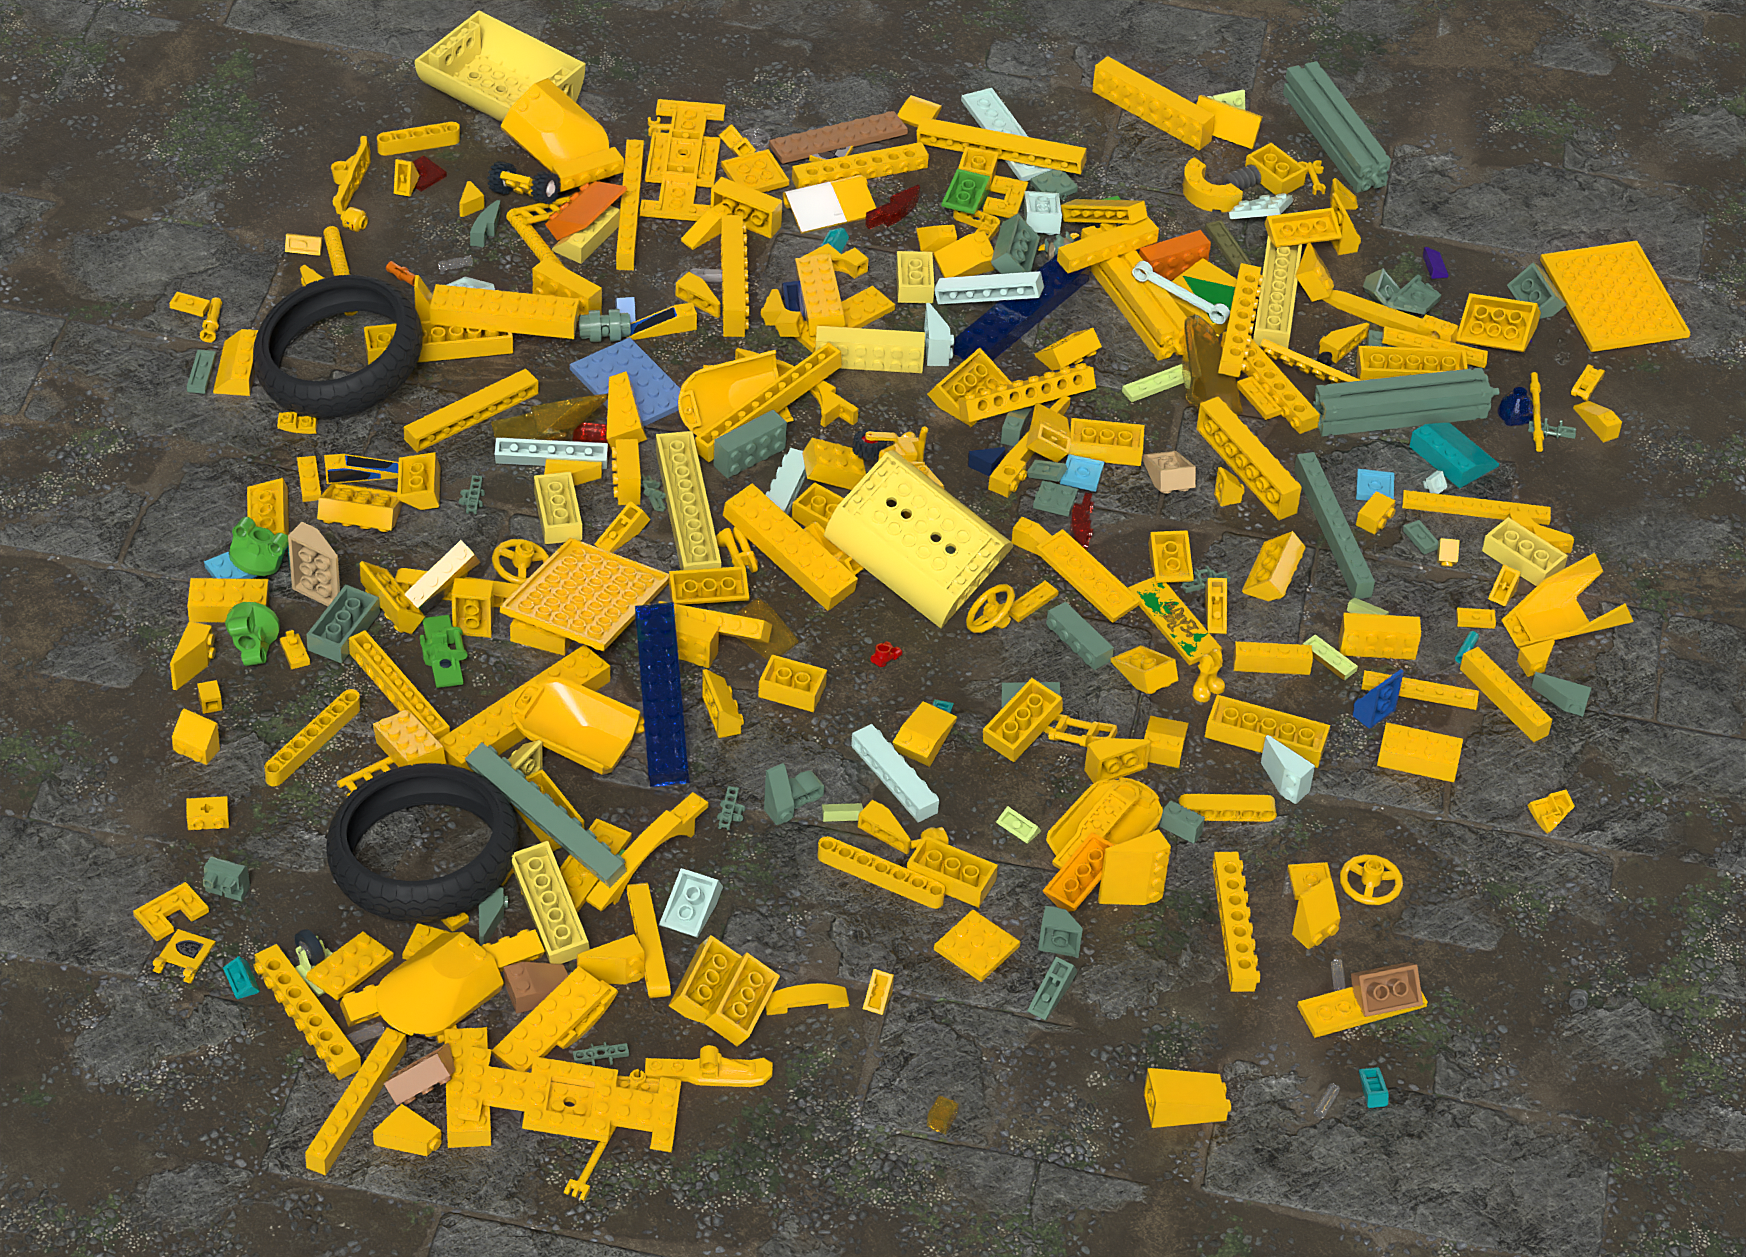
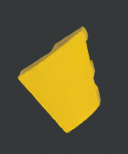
M1567 789L1551 793L1548 797L1532 801L1527 805L1536 822L1547 834L1575 807Z

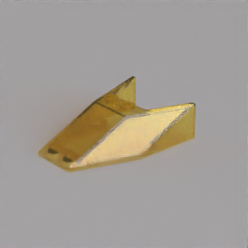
M608 393L532 406V412L491 421L495 440L496 438L554 441L558 438L566 437L567 432L577 428L608 399Z

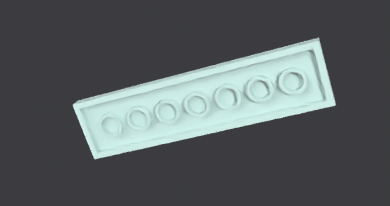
M992 88L962 95L961 101L981 128L1028 137ZM1005 160L1018 179L1022 181L1031 180L1035 176L1052 170L1050 168Z

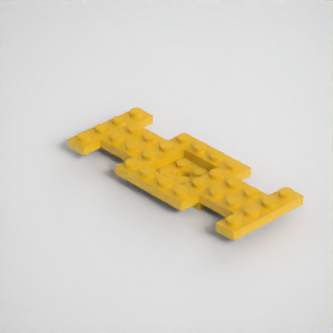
M658 99L656 115L671 116L672 121L669 133L652 132L645 182L662 184L659 201L641 199L639 216L698 221L711 208V205L694 204L696 187L712 188L714 186L721 139L704 136L706 121H724L725 105Z
M470 1046L458 1112L459 1119L479 1122L481 1107L486 1105L524 1111L522 1129L607 1142L610 1125L652 1132L650 1149L666 1152L672 1151L681 1080L660 1077L658 1093L616 1087L618 1070L554 1059L534 1056L531 1073L491 1067L489 1062L492 1050ZM572 1102L574 1106L568 1107L564 1103Z

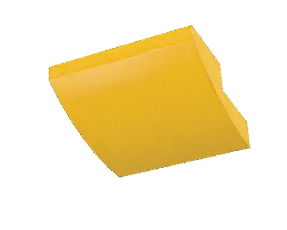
M911 95L900 109L898 117L903 123L918 128L922 117L936 120L942 105Z

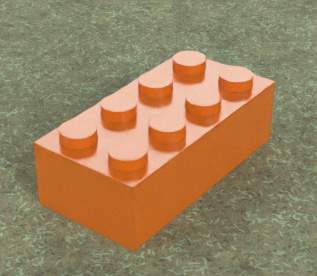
M1201 230L1142 247L1139 250V255L1152 266L1153 272L1167 280H1173L1202 258L1208 261L1211 242Z

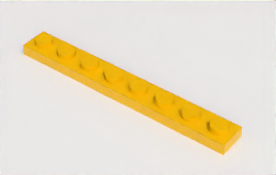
M1403 490L1402 508L1501 520L1508 518L1511 511H1528L1531 519L1537 524L1549 525L1551 520V507Z

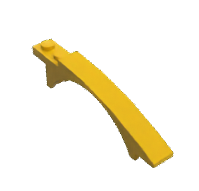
M737 348L735 350V360L759 353ZM776 359L779 377L795 367ZM822 380L808 390L820 405L821 425L823 427H826L838 417H841L851 425L858 422V408L836 395V387Z
M692 792L671 812L666 810L621 855L625 861L624 865L627 872L611 888L600 880L588 895L586 901L600 911H603L611 903L614 905L618 903L634 872L655 848L674 836L686 835L691 838L695 834V818L708 808V802Z

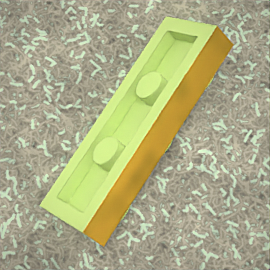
M1317 635L1312 636L1302 644L1312 645L1313 658L1341 679L1346 680L1357 672L1358 666Z

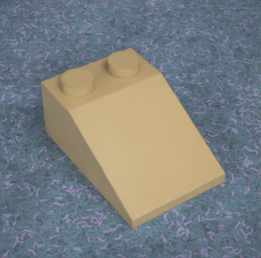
M1177 451L1142 455V460L1150 478L1160 492L1171 493L1172 490L1188 491L1189 488H1195V466Z

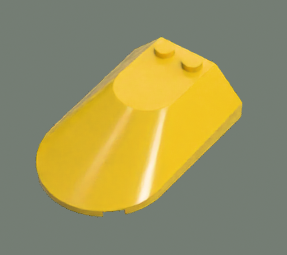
M548 78L534 83L510 107L501 124L502 131L551 173L552 166L609 149V140L604 128Z
M776 350L706 367L691 374L683 383L678 396V410L685 426L698 436L777 380L779 375L776 366ZM787 406L778 412L786 422L794 421Z
M547 677V680L538 682L535 680L531 681L519 690L512 704L513 721L517 729L525 737L532 741L540 740L542 741V746L601 775L611 773L631 745L640 721V711L575 682L558 677Z
M1119 777V780H1108V778L1099 780L1092 784L1048 831L1046 841L1057 856L1077 833L1080 822L1117 782H1130L1138 787L1140 799L1111 830L1109 842L1117 845L1153 832L1161 821L1163 811L1158 795L1147 785L1133 779Z
M464 932L442 933L381 980L375 995L377 999L376 1007L382 1018L398 1031L412 1036L414 1033L431 1037L444 1033L445 1029H450L498 994L504 982L494 957Z

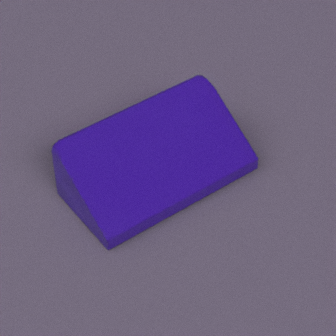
M1424 247L1423 258L1431 279L1448 278L1449 275L1440 252Z

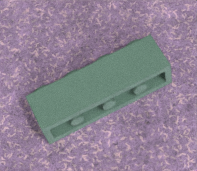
M1067 602L1048 610L1046 624L1049 629L1053 630L1062 641L1067 643L1072 651L1077 653L1093 670L1111 662L1110 658L1113 657L1114 647Z

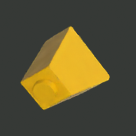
M403 1104L396 1108L373 1130V1140L376 1146L428 1156L432 1151H436L442 1142L441 1130Z

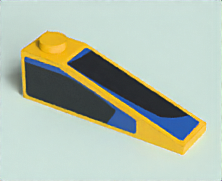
M693 302L674 305L630 323L631 334L629 337L632 340L697 330V313Z
M349 454L324 455L327 484L332 482L347 483L398 478L399 462Z

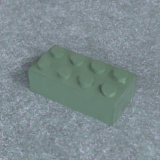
M1018 213L1002 223L992 256V266L1001 274L1031 272L1040 237Z
M771 410L714 439V467L726 478H729L781 452L786 448L787 422L778 413Z
M345 584L307 633L308 651L342 663L349 655V638L364 630L367 631L380 614L379 597Z

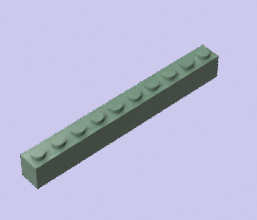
M1315 453L1297 454L1294 471L1352 597L1357 599L1372 597L1375 580Z
M481 742L465 758L468 767L494 784L513 806L605 885L611 888L627 872L624 859L618 854H612L610 847L603 841L599 843L592 831L589 829L585 831L578 819L575 817L571 819L567 815L568 812L561 805L557 807L553 803L554 800L547 793L543 795L539 791L540 788L533 781L529 783L525 779L526 776L519 769L515 771L511 767L512 764L505 757L501 759L497 755L498 752L491 745L487 747Z

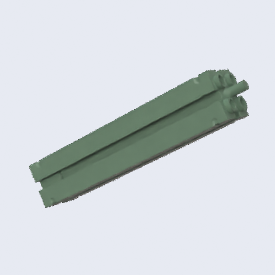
M1317 61L1306 63L1304 68H1301L1299 65L1287 68L1285 79L1289 83L1284 84L1283 95L1285 98H1288V102L1348 183L1353 186L1354 191L1358 193L1367 191L1371 186L1374 189L1386 186L1388 179L1386 172L1390 169V157L1386 155L1384 149L1325 71L1320 68Z
M1481 367L1474 370L1463 369L1327 384L1326 386L1316 385L1314 395L1316 401H1313V407L1320 414L1318 429L1322 437L1329 434L1340 435L1421 426L1431 423L1475 420L1476 418L1484 419L1487 418L1488 411L1491 410V398L1494 395H1499V388L1490 387L1488 376Z

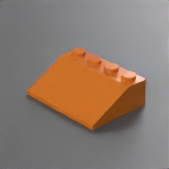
M597 181L590 184L587 182L579 188V192H575L569 197V202L566 201L559 206L560 210L558 212L555 211L549 216V220L545 225L557 241L587 228L627 190V187Z

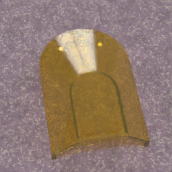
M1196 314L1190 315L1185 319L1182 375L1186 389V399L1199 410L1200 403L1219 396L1230 410L1238 416L1243 410L1235 376L1218 373L1223 350L1218 340L1219 336L1203 318Z

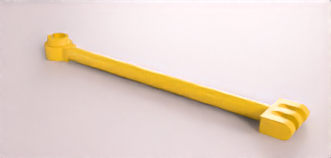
M636 1069L630 1073L629 1089L638 1090L646 1082V1075L642 1070ZM610 1125L608 1141L598 1142L578 1181L570 1179L565 1187L564 1194L569 1195L571 1190L574 1189L572 1197L577 1198L581 1191L580 1199L585 1201L590 1192V1186L586 1185V1182L617 1126Z

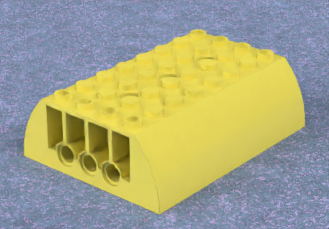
M477 11L415 60L416 72L424 83L500 122H503L510 107L534 83L546 78L551 80L576 102L582 88L586 65L481 11Z

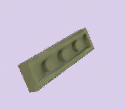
M1222 220L1206 224L1205 229L1235 272L1239 271L1240 263L1252 264Z

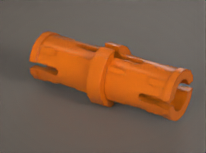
M393 261L387 264L386 270L394 274L400 281L404 280L411 284V286L415 285V275L409 272L406 267H401Z

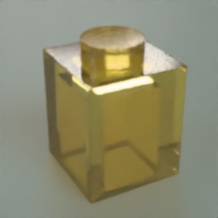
M939 1095L928 1113L927 1127L946 1134L957 1117L958 1103Z

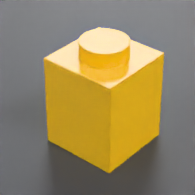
M1441 538L1438 541L1437 563H1441L1443 567H1453L1458 562L1459 540Z
M217 680L198 683V697L202 713L221 711L222 701Z

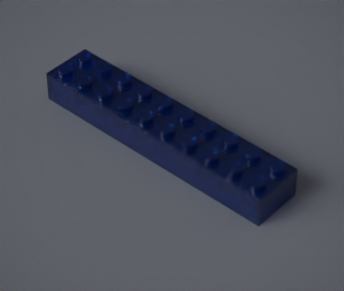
M1056 254L1036 271L1041 272L1044 285L1039 298L1000 300L955 337L953 354L966 360L978 348H981L993 361L1089 281L1091 266L1067 273L1057 262L1058 254Z
M674 602L635 606L650 787L690 783Z

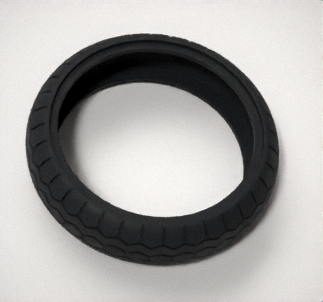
M352 274L316 280L284 297L271 309L263 320L256 334L253 347L255 372L266 393L276 403L289 411L316 418H334L355 414L387 399L409 378L421 354L423 342L421 321L408 297L398 288L383 280ZM365 311L385 316L397 324L394 336L385 351L371 364L348 376L326 381H309L292 377L280 370L282 356L292 340L308 326L323 318L344 312Z
M427 763L413 764V766L406 765L398 767V769L388 770L367 780L342 802L328 830L326 844L327 860L332 876L341 891L360 908L379 917L394 921H437L472 909L486 900L500 887L513 867V857L511 856L518 850V825L513 809L506 797L494 784L479 774L448 764L428 763L427 765ZM443 804L459 807L481 818L492 830L486 847L469 864L453 873L429 880L402 881L386 878L368 870L353 856L358 841L374 823L395 811L416 805Z

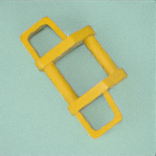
M1059 714L1054 719L1058 721L1056 727L1048 726L1043 731L1049 734L1050 740H1063L1087 747L1093 741L1115 738L1117 725L1096 721L1091 723ZM1068 726L1088 730L1087 734L1082 736L1064 733ZM1099 731L1110 732L1107 737H1097Z

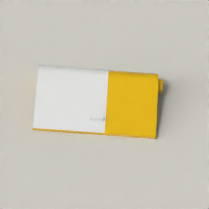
M861 174L786 191L782 195L784 205L787 209L791 208L801 234L879 215L867 187V179Z

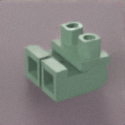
M211 856L204 866L203 886L205 891L221 896L225 893V897L242 902L250 888L247 866Z

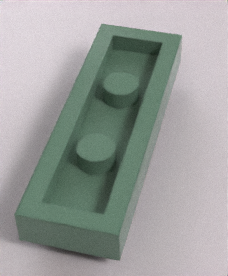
M197 350L187 384V392L206 393L216 359V351Z

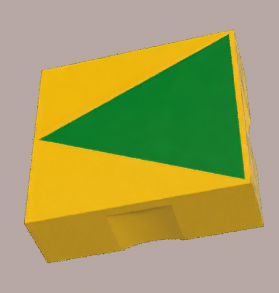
M1204 258L1171 281L1213 305L1224 304L1231 311L1237 279ZM1167 291L1185 314L1187 320L1191 322L1193 330L1212 341L1227 329L1229 317L1223 324H1216L1210 319L1209 313Z

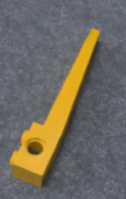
M1332 290L1330 297L1322 299L1337 309L1382 327L1387 326L1452 343L1457 341L1458 325L1433 316L1425 315L1422 319L1337 290Z
M1064 395L1050 409L1064 415L1070 406L1071 398ZM1029 431L990 475L989 490L1008 498L1012 492L1017 490L1019 483L1025 480L1027 476L1026 463L1035 453L1026 448Z

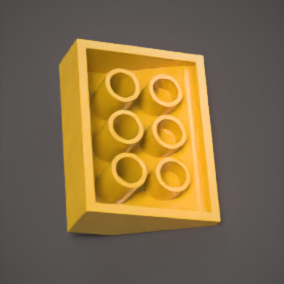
M1469 293L1456 342L1524 352L1537 328L1541 311L1537 303Z
M978 348L927 395L940 409L972 427L979 420L972 422L961 420L958 398L964 397L966 393L976 394L980 393L982 389L990 388L992 390L997 385H1010L1012 382L984 351Z
M332 482L319 497L317 519L323 520L324 523L339 522L343 526L359 525L363 529H370L372 527L378 528L382 532H388L396 525L403 502L398 500L397 492Z
M1159 829L1105 849L1098 896L1100 904L1147 905L1163 898L1171 846Z
M710 935L699 945L669 1007L686 1018L704 1024L734 963L742 956Z

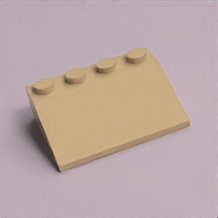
M301 522L288 535L292 589L329 606L340 592L338 556L318 529Z

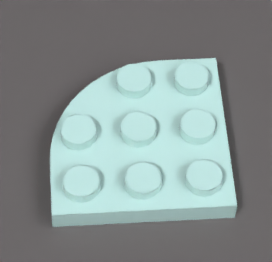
M1286 193L1277 194L1276 197L1262 195L1259 197L1260 199L1238 202L1239 205L1234 206L1229 212L1230 219L1280 215L1293 202L1292 195L1286 196Z

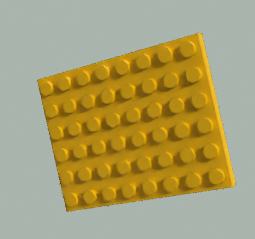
M1638 241L1541 254L1540 261L1567 304L1566 308L1591 352L1689 338L1690 331Z
M569 538L500 606V613L524 621L527 624L535 625L543 630L559 634L562 637L575 640L578 643L591 646L596 650L604 651L645 609L647 604L667 586L669 574Z

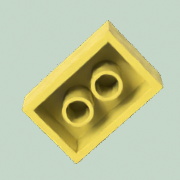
M897 251L898 303H933L934 272L932 252Z

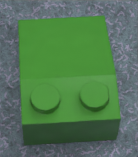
M957 169L941 206L975 214L985 203L990 191V176Z

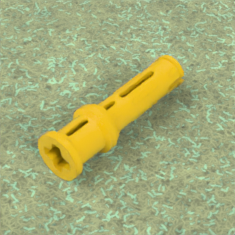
M217 297L211 300L207 319L203 321V330L200 332V339L207 343H211L216 339L215 332L219 328L217 321L223 302Z

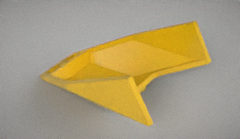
M1595 553L1544 579L1502 619L1504 626L1518 649L1550 639L1558 640L1634 622L1625 603L1589 622L1577 602L1578 595L1603 572Z

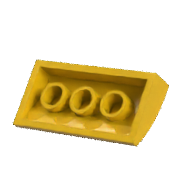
M1333 208L1267 216L1264 223L1269 238L1275 247L1342 239Z
M280 478L247 487V517L253 519L256 527L266 528L274 535L284 533L288 536V487L284 479Z

